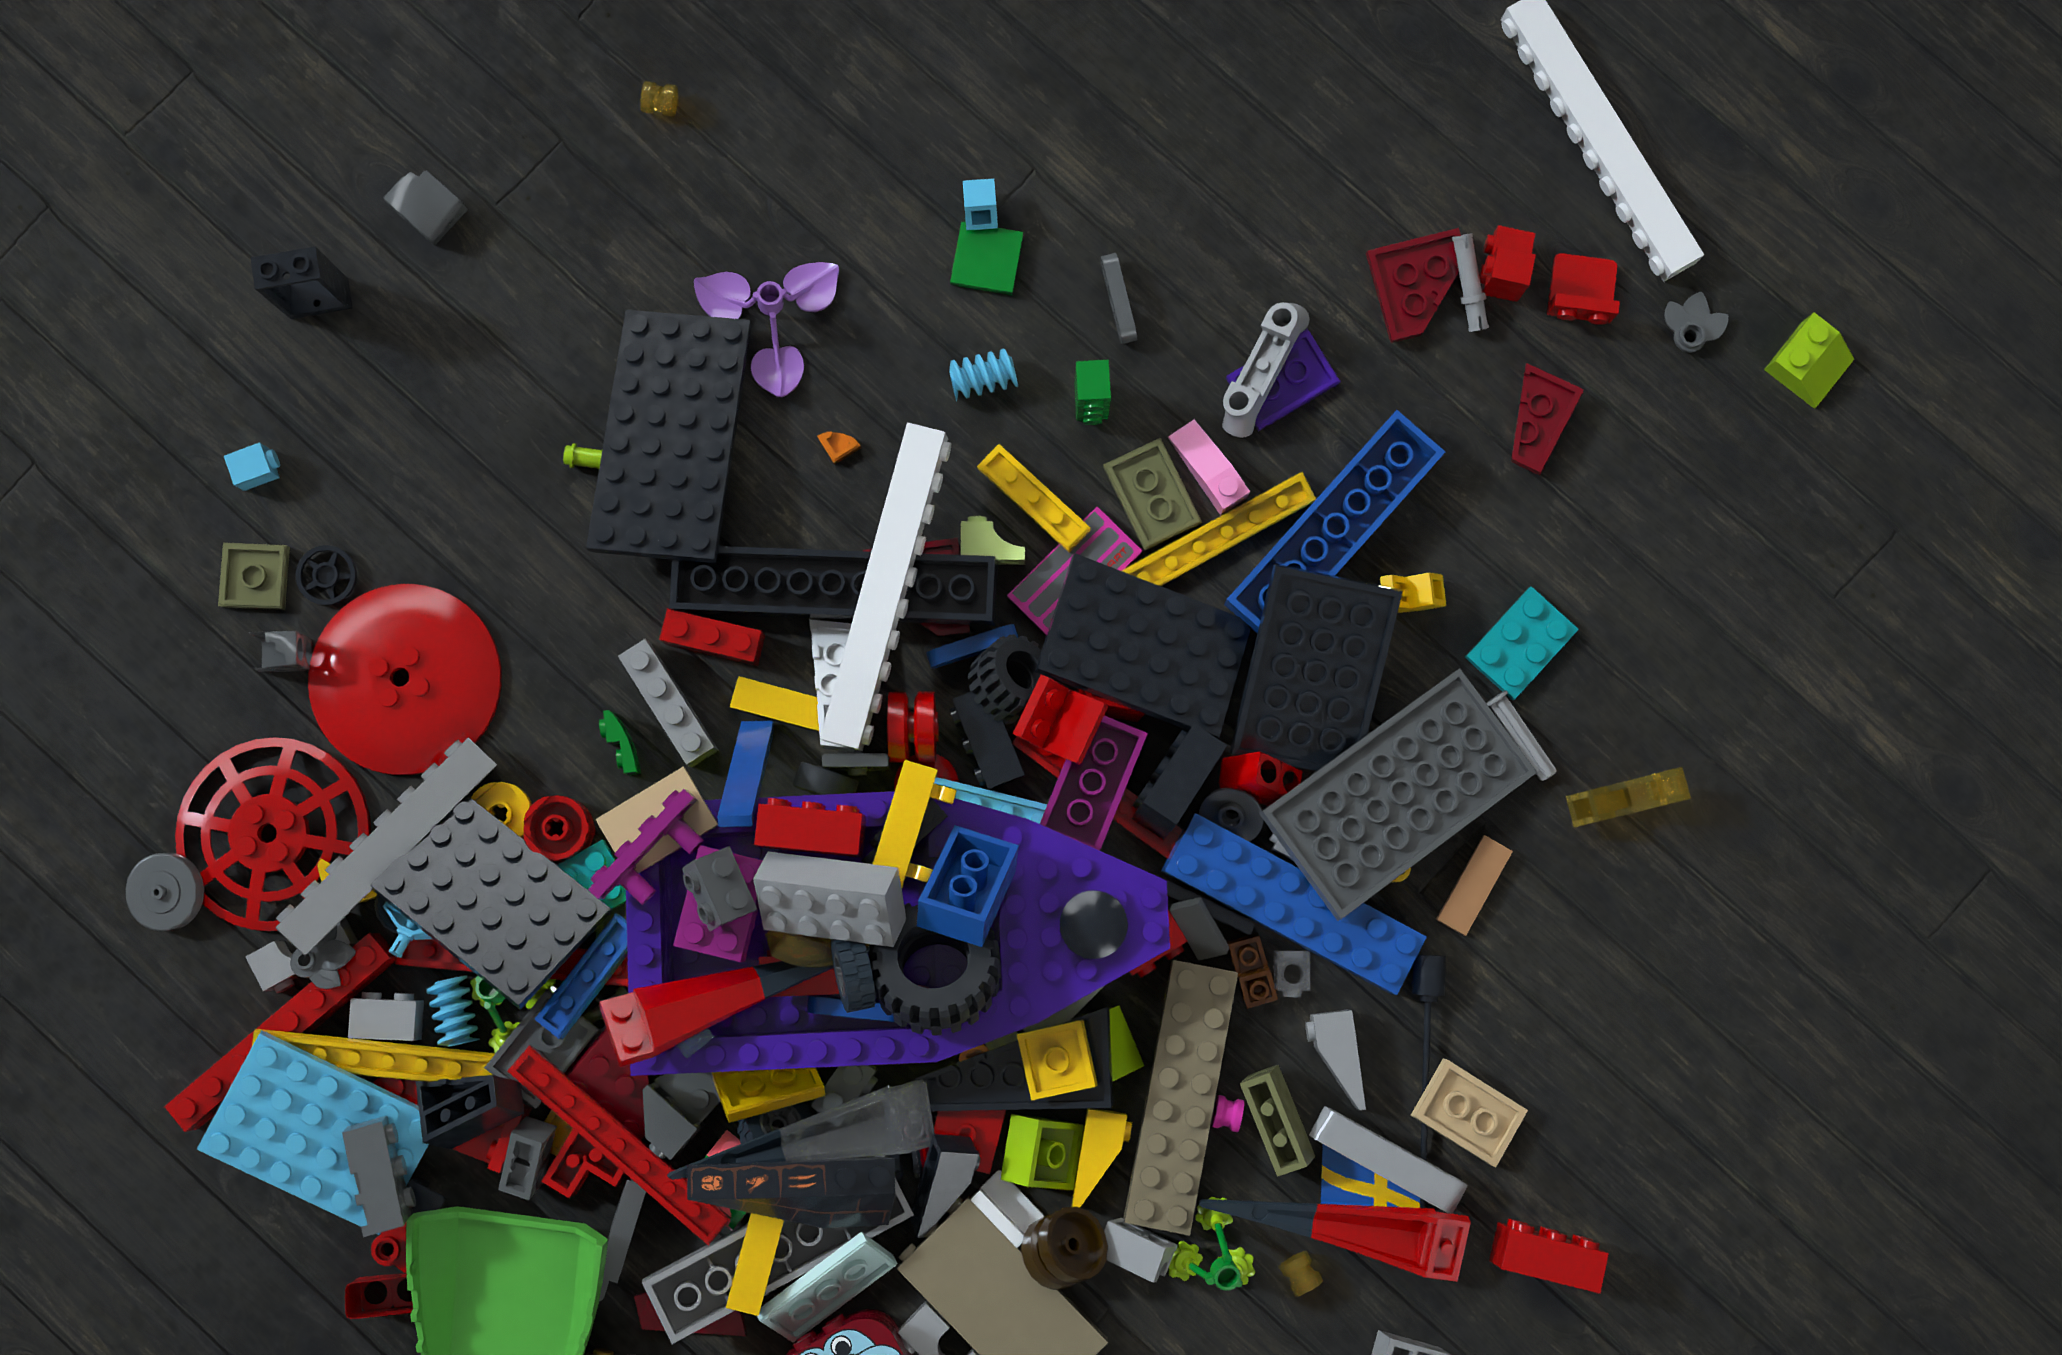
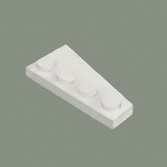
M809 619L813 644L815 688L818 701L819 734L821 737L851 623ZM820 739V745L823 749L855 751V749L825 742Z

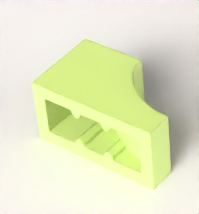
M970 516L968 521H961V555L995 556L998 564L1025 565V547L1015 546L1001 539L993 529V521H987V517Z

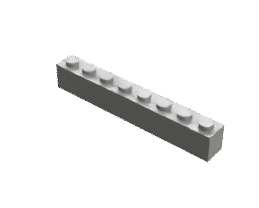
M469 737L463 743L459 740L455 741L444 753L448 758L440 766L434 762L421 775L425 781L416 790L410 786L397 799L401 804L392 813L386 809L373 822L377 828L369 836L363 832L349 846L353 850L350 855L344 860L340 856L336 858L325 870L329 875L320 884L314 880L301 893L305 899L296 908L290 904L278 915L276 919L280 923L276 926V929L304 956L372 890L370 885L397 858L407 854L434 826L496 767L497 764Z

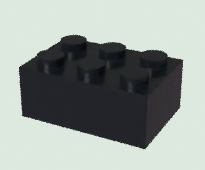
M1196 724L1191 727L1188 733L1182 729L1166 752L1161 763L1151 775L1149 781L1152 783L1148 782L1133 803L1132 806L1137 810L1131 819L1164 840L1181 819L1227 745Z

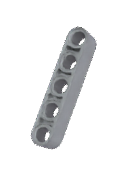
M1324 1106L1309 1136L1450 1214L1454 1213L1468 1186L1451 1174L1327 1106Z

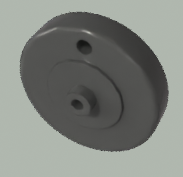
M156 853L143 858L134 866L126 883V901L131 914L141 925L154 931H170L186 926L196 917L204 899V883L199 870L188 858L176 853Z

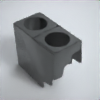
M423 171L420 176L409 172L405 177H401L383 197L384 201L421 235L423 234L433 245H436L468 211L461 200L428 171Z
M297 631L249 632V634L259 638L262 642V668L252 669L259 672L310 670L312 657L311 638Z

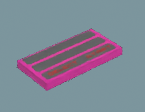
M1098 507L1083 520L1091 527V531L1070 553L1059 544L1007 595V598L1046 636L1071 558L1075 553L1120 571L1127 568L1142 553V550Z

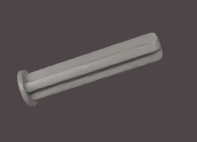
M1505 690L1486 704L1491 707L1506 731L1535 768L1538 778L1541 781L1546 780L1555 774L1556 768L1507 698L1506 694L1508 692Z

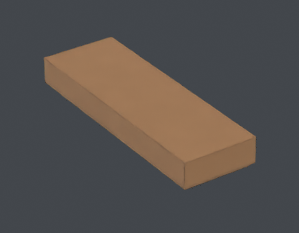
M1483 835L1436 920L1466 936L1513 851Z

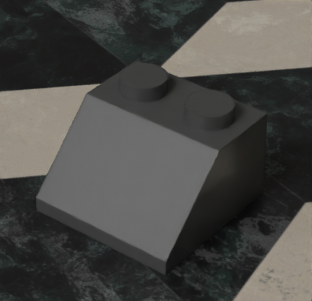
M656 1082L648 1084L643 1089L645 1138L651 1142L648 1147L659 1158L664 1159L667 1157L671 1160L682 1153L706 1124L704 1122L701 1123Z

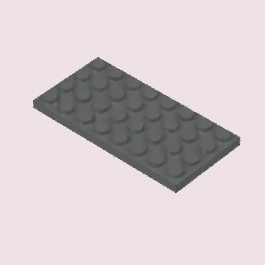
M1459 668L1259 814L1333 916L1339 921L1536 774L1537 771Z

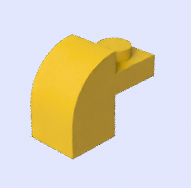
M1424 573L1408 577L1397 575L1380 577L1382 586L1403 591L1398 613L1446 606L1443 575Z

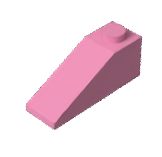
M1195 419L1168 436V439L1220 516L1247 499L1250 490L1233 465Z

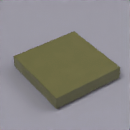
M223 543L218 606L225 608L285 610L290 547L287 545Z

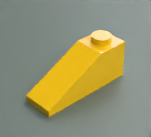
M1087 1108L1072 1207H1081L1121 1151L1123 1141L1129 1142L1132 1122L1126 1121V1113Z

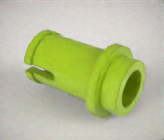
M573 443L572 446L566 445L563 462L569 465L570 468L582 466L599 469L602 449L577 447L576 443Z

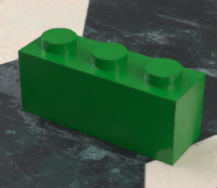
M1109 360L1076 361L1074 382L1076 421L1083 420L1085 425L1101 424L1102 419H1108L1111 401Z

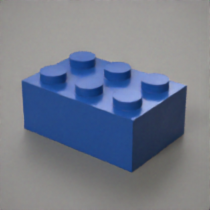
M954 825L918 900L917 927L982 947L1015 875L1019 845Z

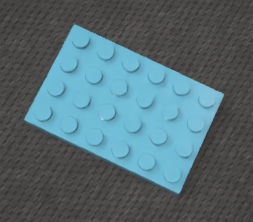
M261 1030L197 1150L362 1227L367 1225L363 1206H357L355 1195L359 1194L354 1174H350L342 1132L347 1126L387 1116L389 1124L394 1123L397 1129L398 1143H395L398 1156L403 1155L406 1162L407 1175H403L406 1185L429 1144L422 1142L418 1105Z

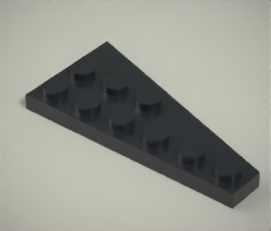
M1109 1006L1065 1022L1084 1021L1098 1086L1031 1100L1017 1040L917 1077V1111L1112 1108L1113 1082Z

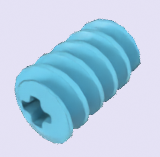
M1004 348L1000 349L999 359L990 351L987 355V362H984L979 354L975 356L974 365L971 364L967 357L963 358L961 368L955 360L950 362L949 373L956 401L958 391H961L966 399L970 397L971 388H974L978 396L982 395L983 385H986L989 391L993 393L996 382L1000 384L1003 390H1006L1009 379H1011L1015 387H1018L1012 357L1008 355Z
M467 975L435 982V985L426 990L427 994L438 996L429 1005L430 1007L440 1008V1011L432 1015L433 1020L443 1021L442 1024L434 1029L436 1033L445 1034V1037L437 1041L439 1046L451 1047L480 1040L479 1038L470 1037V1034L476 1031L478 1026L467 1024V1021L475 1017V1013L464 1011L465 1008L473 1004L472 1000L462 999V996L470 991V987L459 986V983L465 980Z

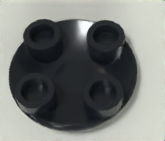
M1085 891L1074 896L1065 905L1060 916V932L1065 944L1074 953L1084 958L1099 959L1112 954L1121 946L1127 934L1128 921L1123 906L1116 898L1102 891Z

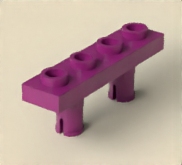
M683 789L680 793L677 790L673 791L662 803L665 809L656 818L653 815L648 817L638 828L641 834L632 843L627 840L619 847L614 854L617 859L608 868L603 865L591 877L590 880L593 884L588 890L597 899H604L616 886L621 885L639 903L645 904L654 895L656 890L635 870L636 864L663 836L669 835L689 854H692L703 843L704 840L683 820V815L698 799L686 789Z

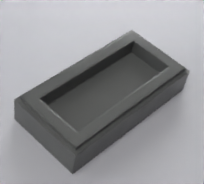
M1201 897L1172 904L1170 912L1198 961L1227 954L1229 946Z

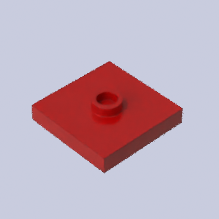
M1006 1110L938 1111L932 1135L970 1137L976 1150L980 1153V1164L975 1171L990 1174Z

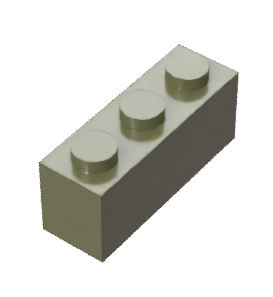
M1279 1065L1248 1075L1240 1083V1086L1277 1177L1307 1167L1315 1158V1154Z

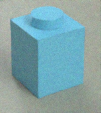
M994 179L963 181L966 230L998 228Z
M260 442L224 455L234 486L243 491L280 478L277 468L280 467L277 454L273 449L270 450Z

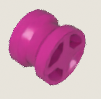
M1218 1095L1213 1112L1212 1127L1220 1128L1226 1126L1233 1132H1239L1244 1110V1100L1236 1099L1235 1101H1230L1225 1096Z

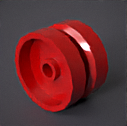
M934 691L917 692L914 700V712H910V702L906 692H889L887 730L890 763H904V760L908 761L910 758V743L913 742L915 744V757L919 763L936 762V742H939L938 712H936Z

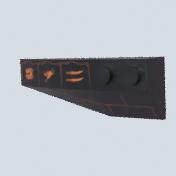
M867 1157L687 1165V1200L819 1228L889 1225L895 1197L894 1158Z

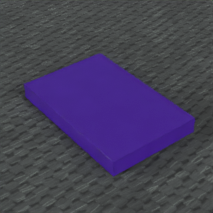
M1308 328L1301 332L1296 339L1257 415L1255 427L1258 432L1340 384L1339 378ZM1244 366L1226 376L1229 385L1232 381L1236 383Z

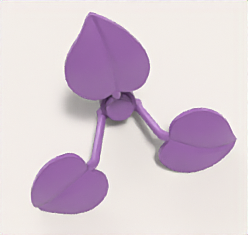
M825 262L797 266L786 274L783 280L784 289L775 282H764L758 287L757 292L753 293V297L749 301L751 292L748 282L744 277L733 272H721L707 277L695 278L694 288L699 304L710 317L739 319L742 314V307L750 308L758 301L760 311L770 316L773 349L765 348L755 354L751 362V373L755 382L760 387L776 397H784L795 390L801 381L804 362L797 348L785 346L779 349L776 314L783 308V298L789 302L796 299L798 307L807 312H818L827 308L836 295L839 266Z

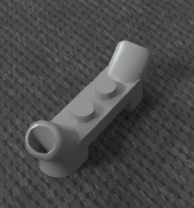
M1282 302L1275 304L1267 312L1261 324L1263 331L1236 383L1232 381L1224 395L1223 406L1225 408V415L1222 427L1232 436L1244 438L1253 433L1257 415L1296 339L1309 325L1308 312L1302 306Z

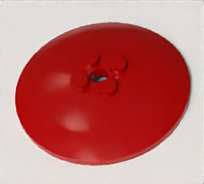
M397 584L377 588L362 594L344 606L330 620L318 638L313 650L308 673V690L312 711L319 727L329 742L340 753L358 765L391 775L423 774L434 762L440 766L448 758L444 754L445 751L457 740L463 743L469 737L476 744L493 719L502 686V670L498 649L490 631L481 618L469 606L449 593L417 584ZM400 669H406L409 673V681L404 686H396L393 681L394 674Z

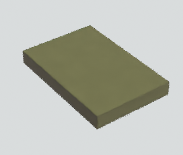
M1161 438L1103 464V468L1144 551L1202 524Z

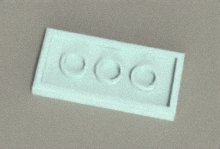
M860 1232L764 1304L757 1317L760 1322L791 1342H795L796 1339L803 1336L898 1263L893 1254L866 1234Z

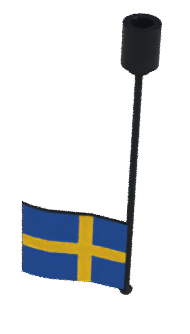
M1418 954L1412 969V994L1418 995V1001H1425L1422 1094L1429 1084L1431 1002H1438V996H1445L1446 956ZM1421 1122L1420 1158L1427 1161L1428 1126ZM1322 1144L1320 1204L1425 1208V1200Z

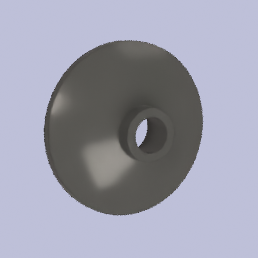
M1232 788L1215 790L1205 797L1199 809L1200 816L1249 842L1259 834L1263 825V818L1259 814L1263 810L1259 802L1251 794L1243 790ZM1232 809L1237 811V813L1232 814L1228 810Z

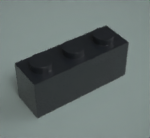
M969 692L952 699L955 707L949 710L956 727L962 725L967 737L961 740L968 757L975 755L979 766L973 768L980 787L987 785L988 790H993L1025 777L1003 720L997 721L993 719L991 713L987 715L983 711L984 707L981 704L977 705L974 700L976 697L975 693Z

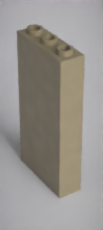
M970 1195L964 1200L959 1196L946 1211L949 1215L941 1223L937 1222L917 1247L911 1243L898 1257L902 1261L898 1265V1271L979 1355H1096L1108 1343L1107 1337L1061 1289L1052 1290L1043 1287L1031 1277L1024 1265L1021 1248L1019 1246L1016 1248L971 1201Z

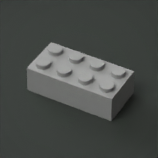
M768 851L753 878L764 930L894 947L906 921L898 867Z

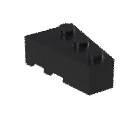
M495 1075L461 1077V1079L456 1080L438 1079V1081L432 1082L415 1081L422 1142L425 1144L453 1149L525 1113L521 1083Z

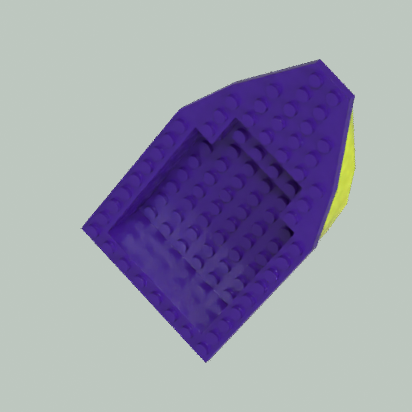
M895 791L759 797L758 804H767L768 798L789 800V802H792V807L802 808V801L823 803V805H826V810L836 811L837 805L856 806L860 809L859 813L867 817L863 850L864 858L874 849L869 842L875 838L874 835L884 828ZM956 798L953 805L933 799L948 817L915 846L910 863L934 869L954 825L1019 845L1015 875L991 926L994 931L995 940L998 941L1000 951V987L997 996L992 997V1005L988 1011L983 1013L980 1010L978 1012V1021L972 1025H969L967 1021L962 1023V1030L952 1033L951 1028L942 1029V1035H932L929 1029H924L923 1033L919 1034L912 1032L911 1024L909 1023L905 1027H901L897 1023L889 1021L807 1013L808 996L841 999L840 994L769 997L703 1030L653 1058L630 1064L631 1076L939 1062L1037 1024L1170 949L1167 881L1032 820ZM722 799L705 800L718 822L717 816ZM758 805L753 826H717L700 836L704 840L701 846L718 850L730 846L732 853L758 860H764L769 851L863 863L861 861L863 858L769 849L755 846ZM680 848L639 873L656 890L654 895L645 904L639 903L626 890L628 993L633 992L635 988L758 966L759 957H767V950L787 949V956L800 955V948H820V954L832 952L831 939L764 930L760 909H758L745 962H737L673 946L688 890L684 884L682 868L696 859L698 848L692 854ZM906 877L902 888L904 905L910 903L912 907L918 905V900L927 883ZM1095 890L1110 894L1120 902L1127 916L1128 929L1123 943L1115 952L1099 959L1084 958L1074 953L1065 944L1060 932V916L1065 905L1074 896L1085 891ZM935 944L925 946L914 952L906 961L903 972L905 977L916 985L941 988L958 980L965 972L968 962L966 957L957 949L947 945Z

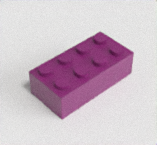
M1104 716L1082 763L1079 765L1067 759L1065 760L1040 824L1100 851L1148 733Z

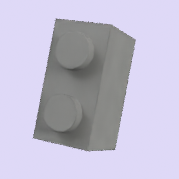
M362 992L361 998H351L348 1038L403 1041L422 1040L424 1000H414V994L394 993V999H382L381 992Z

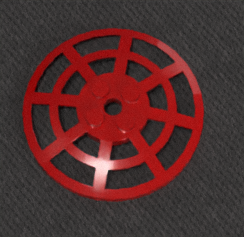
M276 737L255 739L236 745L221 753L206 765L193 780L183 798L177 816L175 832L176 854L186 857L183 836L185 824L201 827V846L208 865L207 868L200 872L204 886L216 878L229 891L247 898L246 918L234 915L221 908L205 893L202 904L216 916L231 924L251 930L278 931L276 929V926L280 923L278 920L259 921L261 901H280L301 894L314 880L317 881L320 878L317 864L306 877L296 865V862L302 857L306 848L323 850L320 859L328 863L331 862L334 852L350 855L353 852L349 847L353 842L337 840V819L330 801L348 791L357 815L358 837L363 832L367 836L371 834L370 813L365 796L348 769L330 753L315 745L295 739ZM256 748H283L277 766L255 767L238 773L231 760L232 757ZM296 751L307 753L322 761L335 772L340 780L322 790L310 777L291 769ZM219 766L227 782L212 797L205 814L188 812L191 800L199 786ZM274 775L269 794L252 797L244 784L245 781L252 778ZM289 778L302 784L313 796L298 805L294 801L283 797L287 779ZM232 790L241 806L235 811L231 820L214 817L221 801ZM321 807L326 821V837L310 835L306 815ZM272 824L276 828L277 835L272 842L266 843L262 839L261 832L266 825ZM211 829L228 832L231 850L217 860L211 846ZM238 861L247 868L252 869L249 889L235 883L224 871ZM283 870L293 883L292 886L279 891L263 892L266 872L273 873Z

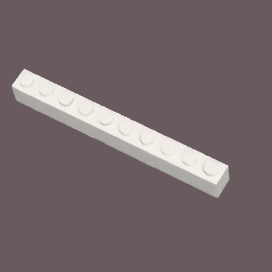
M1520 0L1509 6L1501 19L1504 33L1508 38H1513L1518 46L1520 59L1524 64H1529L1534 72V80L1539 89L1546 91L1551 100L1550 105L1556 116L1562 117L1567 125L1566 129L1572 142L1578 143L1583 151V159L1586 165L1591 170L1594 169L1600 178L1599 184L1602 191L1607 196H1611L1616 204L1617 215L1621 221L1627 222L1631 228L1635 244L1638 248L1644 249L1649 257V265L1653 273L1657 276L1660 275L1663 282L1696 264L1704 256V253L1546 0Z
M907 422L820 739L825 742L863 751L864 744L869 745L874 731V726H870L873 713L878 714L883 697L882 694H878L881 682L888 680L891 670V663L887 662L890 649L895 650L899 641L900 631H897L896 627L899 618L904 619L908 608L909 600L904 599L907 587H913L917 575V568H914L913 565L916 555L921 556L925 546L926 537L922 536L925 523H931L934 513V505L930 503L933 493H938L941 488L943 474L939 473L942 461H948L951 451V443L947 442L948 437L944 431Z

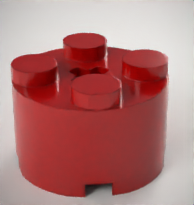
M560 795L543 797L534 802L527 810L523 821V836L528 848L533 852L544 855L549 860L564 862L587 849L592 843L596 831L589 810L579 801ZM556 822L564 823L562 835L554 834L557 830L554 826Z

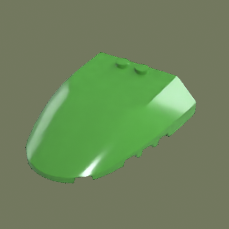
M459 1206L413 1213L406 1222L407 1290L411 1291L413 1310L410 1314L411 1322H415L418 1337L416 1344L417 1353H421V1355H584L599 1304L608 1239L585 1223Z

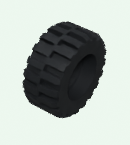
M910 903L904 905L906 921L894 947L870 945L869 958L876 999L880 1000L881 1008L887 1016L893 1014L895 1023L901 1027H905L907 1023L911 1024L912 1032L922 1034L924 1029H929L932 1035H942V1029L951 1028L952 1033L961 1031L962 1023L967 1021L969 1025H972L979 1020L978 1012L980 1010L983 1013L988 1011L992 1005V997L997 996L1000 987V951L998 941L995 940L994 931L991 927L983 946L980 947L917 927L918 905L912 907ZM929 945H947L957 949L966 957L968 966L963 975L952 984L941 988L918 986L908 980L903 972V967L908 958L920 948Z

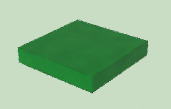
M961 221L950 284L1013 295L1023 232L1003 228L966 230V222Z

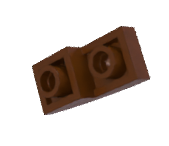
M1254 933L1227 941L1234 970L1238 972L1237 980L1246 1008L1278 1000L1259 934Z

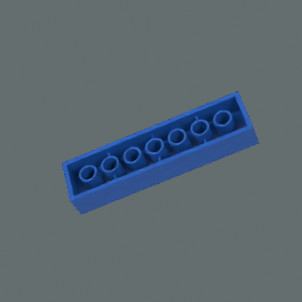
M1396 410L1226 599L1224 605L1236 616L1244 620L1258 634L1274 564L1336 576L1437 463L1445 451L1402 413Z
M1196 813L1190 814L1161 870L1166 875L1390 994H1398L1426 939L1425 935L1365 903H1362L1344 918L1337 921L1299 868Z

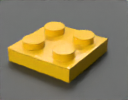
M1083 1020L1017 1034L1031 1100L1098 1086Z

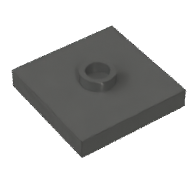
M886 753L822 755L823 768L830 771H848V776H867V771H892V763L889 762V756Z

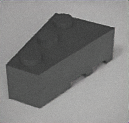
M383 1116L347 1126L342 1135L350 1174H354L359 1194L355 1195L357 1206H363L367 1225L361 1227L363 1237L404 1226L413 1212L412 1207L416 1206V1200L412 1187H406L403 1175H407V1166L403 1155L398 1156L395 1143H398V1133L395 1124H389L388 1117Z

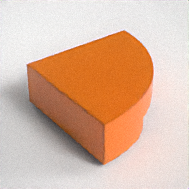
M825 432L817 436L834 465L861 449L860 444L853 437L843 433Z

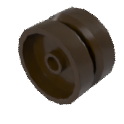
M1065 1207L1029 1225L1023 1236L1021 1251L1024 1265L1031 1277L1043 1287L1058 1290L1066 1289L1098 1274L1107 1260L1108 1244L1101 1224L1089 1211L1079 1207Z

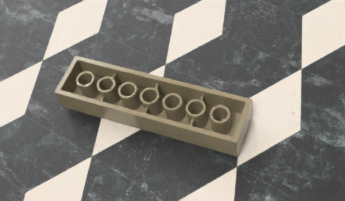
M1171 960L1123 1217L1125 1223L1190 1236L1238 972Z

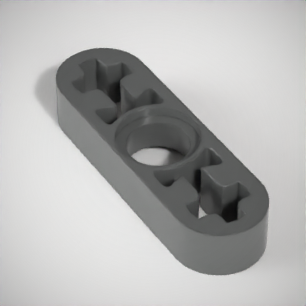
M1112 253L1100 256L1102 272L1120 342L1125 344L1137 341L1136 327L1117 254Z

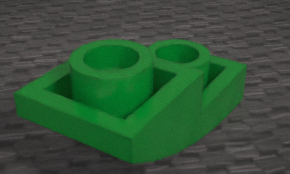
M610 710L603 711L604 719L599 720L600 734L602 739L606 738L608 744L620 745L621 749L616 750L618 768H623V773L626 775L641 774L637 751L628 730L614 712Z

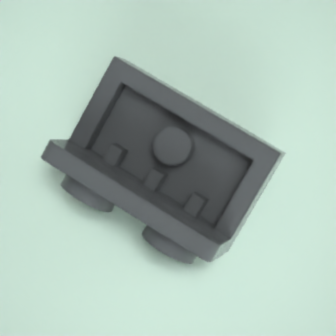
M730 846L695 859L682 868L684 884L688 891L693 893L698 905V916L707 925L709 931L757 910Z

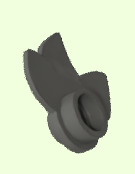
M1702 292L1689 297L1683 306L1669 301L1664 314L1667 326L1674 332L1676 346L1687 353L1698 351L1706 341L1718 339L1728 324V314H1710L1707 300ZM1685 333H1691L1694 341H1686Z
M336 925L306 955L311 957V961L307 966H302V960L306 956L298 949L291 956L290 966L297 976L310 978L316 987L332 989L341 986V978L337 970L354 957L356 950L345 942L335 940L337 937Z

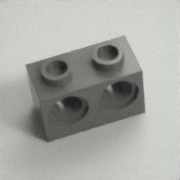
M526 1116L511 1132L498 1190L526 1200L531 1199L543 1184L541 1180L547 1171L557 1126Z

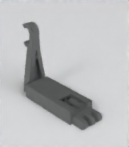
M629 1176L626 1177L607 1238V1255L599 1301L603 1300L609 1281L618 1283L646 1193Z

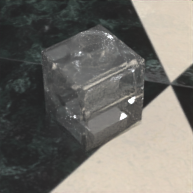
M1274 951V986L1277 991H1283V997H1302V991H1310V951ZM1291 964L1296 965L1301 973L1299 980L1295 983H1289L1284 978V970Z

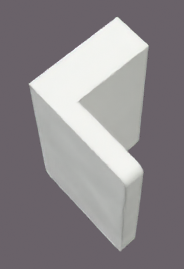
M998 1170L971 1196V1201L1017 1248L1022 1243L1023 1236L1029 1225L1044 1217V1215L1014 1183L1000 1180L1002 1171Z

